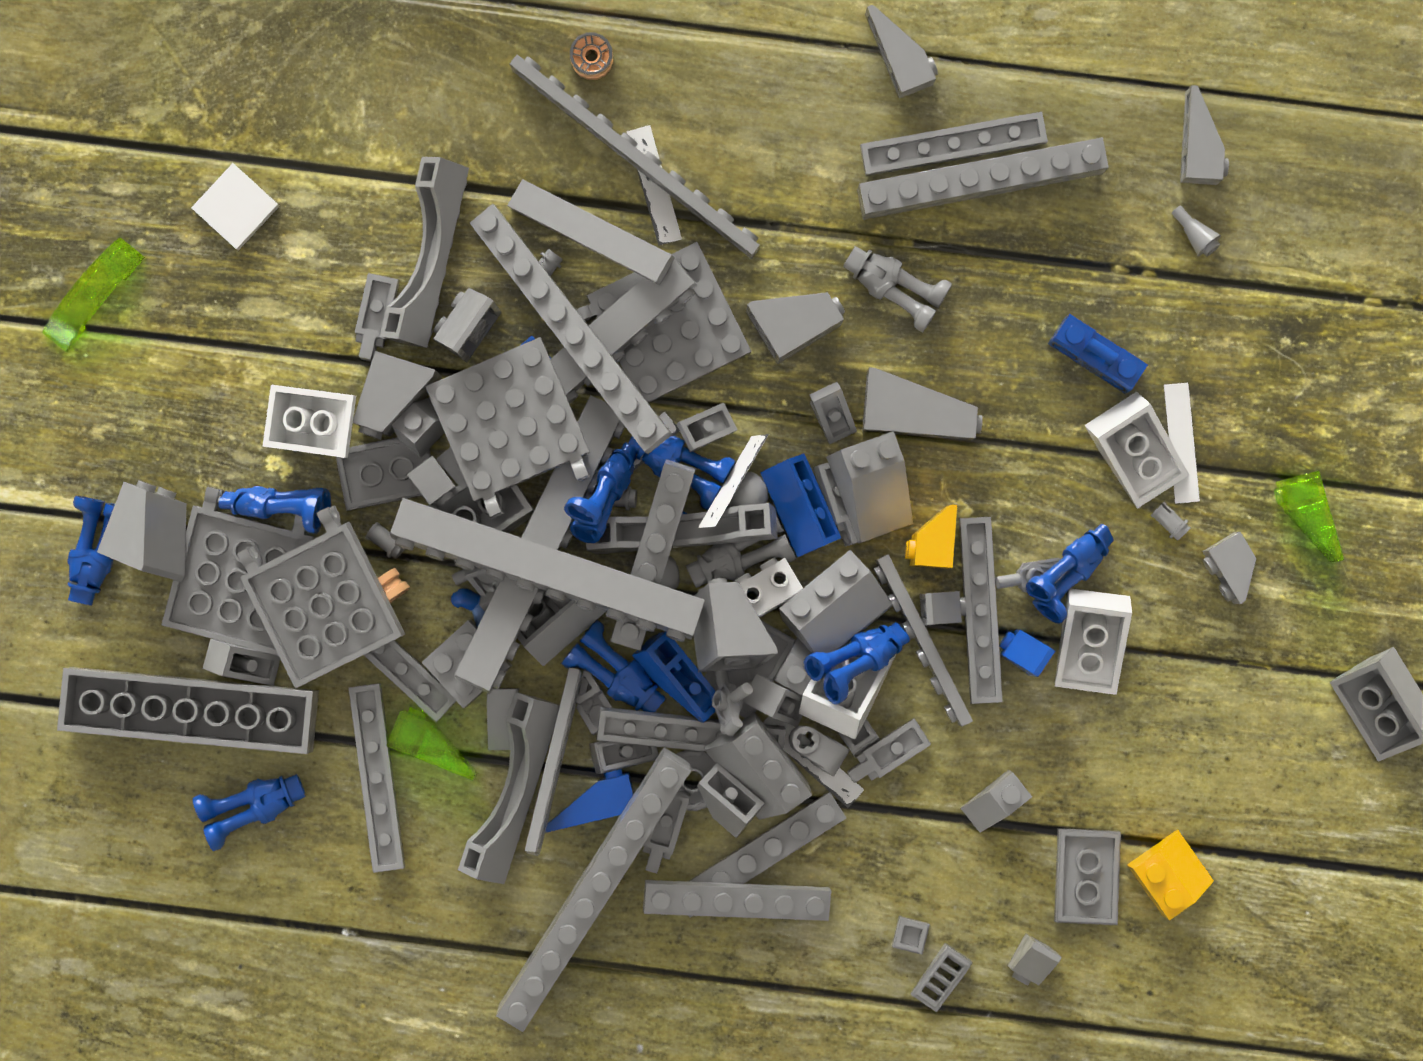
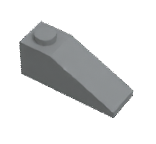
M874 5L868 6L865 16L898 98H903L933 86L936 80L935 75H938L933 58H927L925 50Z
M1191 85L1185 92L1180 183L1217 185L1223 180V177L1228 175L1229 159L1225 158L1224 145L1199 87Z

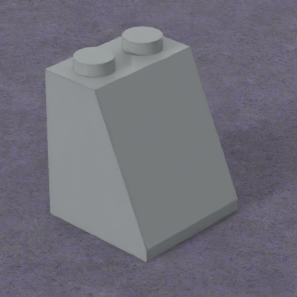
M828 292L752 301L747 304L746 313L776 363L779 364L839 328L844 320L843 314L845 310L837 297L831 299Z
M375 351L353 418V423L360 427L358 432L380 440L382 434L391 437L395 432L392 424L412 403L425 399L429 395L425 386L441 380L442 375L434 369Z
M138 480L137 485L123 482L97 552L140 571L183 582L185 575L187 503L175 499L177 493L159 487L157 492H155L156 486Z
M725 578L712 579L694 595L705 600L693 634L698 672L757 669L778 654L775 643L738 582H727Z

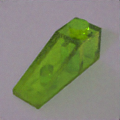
M1319 470L1276 481L1277 488L1274 489L1278 505L1283 506L1284 512L1329 562L1343 561V553Z
M410 707L408 711L402 710L399 712L386 744L387 747L467 779H476L478 772L435 723L426 719V712Z

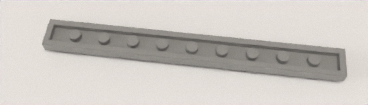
M517 54L511 61L510 67L515 74L750 259L759 251L760 245L756 243L758 237L745 227L741 231L732 224L734 218L721 208L716 211L709 206L710 200L697 189L694 192L690 191L684 186L686 181L673 170L668 173L660 167L662 162L649 151L643 154L636 148L638 143L624 132L622 135H619L612 129L613 123L604 115L599 113L596 117L587 110L589 104L576 94L572 98L563 91L565 86L557 78L551 75L548 79L540 73L541 67L533 59L527 56L524 60Z
M492 204L470 222L471 226L644 452L649 454L673 435L500 210Z

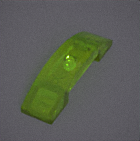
M119 237L76 281L50 317L42 333L68 352L87 329L85 325L121 280L126 281L145 257Z

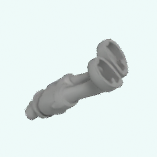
M856 246L843 265L845 269L854 273L853 278L855 280L858 279L874 298L881 300L885 297L910 313L914 319V327L922 333L931 322L937 310L912 299L896 288V284L918 294L936 308L940 307L952 286V283L947 280H941L935 285L922 282L901 268L902 262L892 256L885 257L875 253L872 254L871 250H868L866 253Z
M776 514L777 534L784 530ZM784 534L769 544L743 555L740 554V551L758 541L714 544L702 554V557L698 555V560L686 565L697 588L717 578L735 581L745 574L744 570L770 558H786L787 562H792L797 558L787 536Z

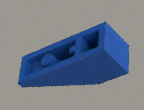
M666 631L653 635L642 645L641 650H637L632 654V657L642 666L651 680L696 719L704 723L716 712L712 706V698L716 692L702 673L698 672V668L677 642L666 636Z
M622 769L603 773V779H599L547 823L545 832L621 815L634 794L630 773L623 774Z

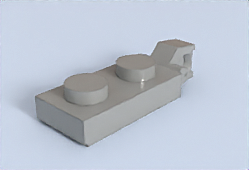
M371 273L367 275L355 328V341L362 343L359 353L361 360L372 362L377 346L384 347L387 339L380 337L386 308L396 299L400 282L398 279Z
M829 463L813 467L820 490L845 547L858 543Z
M915 718L862 751L856 757L860 763L848 770L847 773L854 783L867 775L871 781L877 777L881 778L929 747L931 743Z
M682 791L677 792L643 845V852L650 854L646 871L657 874L662 858L670 860L671 855H673L691 794Z

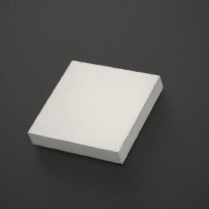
M232 163L191 208L239 251L280 205Z

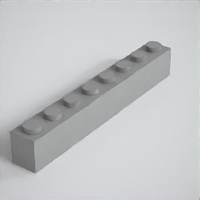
M1102 137L859 183L857 193L862 219L865 220L1102 175L1109 166Z

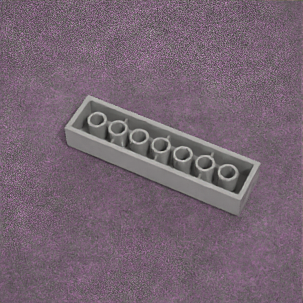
M69 667L63 668L57 731L309 754L313 752L319 690Z

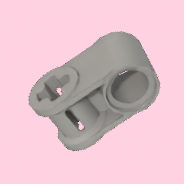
M797 726L789 734V744L795 752L807 758L813 765L833 777L850 751L834 739L808 726ZM808 732V739L811 743L809 746L802 745L800 748V740L797 737L799 734L805 735Z

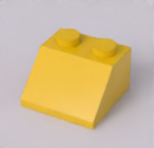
M957 505L944 507L912 535L911 540L906 541L905 559H910L909 566L941 569L953 568Z
M1179 830L1174 831L1127 864L1161 915L1169 921L1193 905L1214 882Z

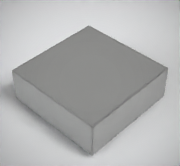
M899 916L892 947L923 955L930 924Z

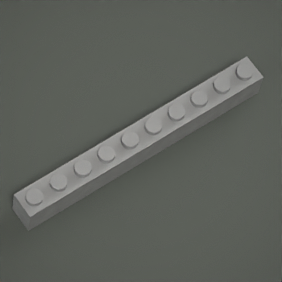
M674 259L660 285L643 277L594 320L589 327L615 361L619 362L625 356L623 352L625 348L631 343L634 346L638 345L648 336L649 333L646 330L654 323L657 325L662 324L672 315L670 309L678 302L683 305L690 300L696 293L693 289L697 284ZM565 347L551 358L570 404L579 396L576 393L578 389L584 384L589 387L592 383ZM449 447L436 460L459 485L465 479L451 447Z
M591 395L578 420V425L590 451L589 454L582 456L590 477L579 482L575 477L570 462L556 467L521 538L556 550H560L561 547L566 549L571 541L573 534L569 529L574 519L566 514L564 506L570 498H585L587 492L593 494L598 484L596 473L600 465H604L613 453L614 449L609 448L614 437L620 438L625 428L608 403ZM504 577V580L499 582L455 673L456 679L488 694L491 693L493 687L499 689L506 675L502 668L507 659L510 661L514 659L520 646L515 641L520 631L527 632L533 619V615L529 614L534 603L538 605L541 603L546 592L545 590L536 587L533 591L525 590L516 586L515 580Z
M402 498L390 531L391 538L396 540L395 545L407 550H413L414 546L426 550V556L443 561L444 557L456 560L455 565L460 568L473 571L474 567L486 570L485 575L490 578L503 581L504 577L515 580V585L522 589L533 591L536 587L547 591V597L558 601H564L565 597L577 601V607L584 610L594 611L595 608L607 611L606 616L611 619L624 622V619L628 618L637 621L636 626L641 629L654 632L655 628L666 631L668 638L684 642L685 638L692 639L705 601L681 591Z
M665 747L662 749L499 1003L496 1015L498 1018L521 1032L525 1030L690 774L691 764Z

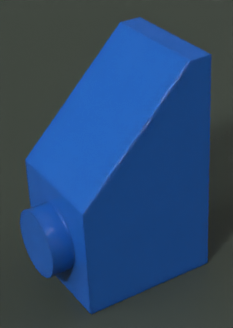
M1016 629L1014 633L1009 631L999 645L1002 648L1000 656L1028 675L1039 677L1055 653V650L1020 629Z

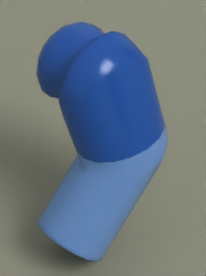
M465 588L454 592L451 596L453 606L456 608L463 607L472 611L477 627L479 626L485 613L479 605L481 596Z

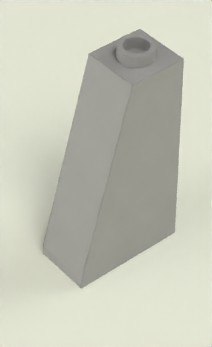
M868 368L863 432L890 433L894 431L895 434L961 440H974L976 433L981 434L982 415H977L978 407L877 368Z

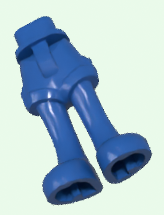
M633 436L629 441L635 448L637 459L642 460L649 466L653 474L659 478L667 459L677 463L681 461L706 472L715 480L724 484L736 464V461L730 457H725L721 460H711L695 452H690L685 447V441L677 436H670L649 454L644 452ZM694 474L690 486L699 494L701 507L707 511L722 486L705 480Z
M625 442L621 449H615L605 464L599 469L597 474L598 485L589 499L573 497L565 504L564 511L575 520L570 527V531L580 541L596 543L600 540L606 530V524L614 502L620 500L623 492L630 485V478L634 471V461L637 458L635 448L631 443Z
M254 486L253 488H240L236 492L225 491L219 498V508L231 510L233 515L240 514L260 519H267L273 514L279 513L301 516L304 529L308 533L315 534L319 532L321 527V521L316 513L331 507V495L326 488L278 492L276 488Z
M75 496L73 505L82 512L83 525L76 549H71L68 555L69 581H72L67 584V586L71 587L68 600L92 606L95 593H100V586L106 575L111 572L113 565L112 558L98 553L97 550L115 504L105 503V501ZM103 511L104 523L96 549H92L98 520Z
M1100 524L1094 531L1088 530L1084 536L1076 539L1066 547L1062 553V559L1044 574L1032 577L1026 584L1027 593L1035 598L1032 601L1034 606L1050 621L1060 624L1067 618V610L1061 602L1063 596L1081 580H1088L1103 560V556L1109 553L1108 547L1114 539L1107 526Z
M596 620L582 636L580 642L600 655L617 672L615 674L610 672L594 660L578 643L569 651L561 664L566 669L578 667L594 675L608 687L607 694L615 701H622L633 706L636 711L641 709L645 712H655L666 697L656 690L658 686L656 684L653 685L651 679L636 660L627 661L608 645L603 637L604 625L599 620Z
M893 623L888 627L881 625L879 628L853 635L851 643L838 650L828 653H811L804 659V667L812 680L819 681L825 678L823 683L825 695L833 704H840L847 699L849 693L848 684L854 677L868 670L879 671L883 669L895 654L901 652L902 646L910 642V638L898 623ZM852 657H859L854 662L831 671L838 664Z
M298 774L288 778L279 776L276 779L253 780L247 784L246 790L226 798L210 799L206 795L199 794L193 797L192 800L197 816L202 822L211 820L222 813L238 807L250 805L249 809L239 814L204 826L206 840L211 850L216 851L224 846L225 838L234 830L256 821H260L262 824L274 821L278 814L289 806H295L294 802L305 798L306 794Z

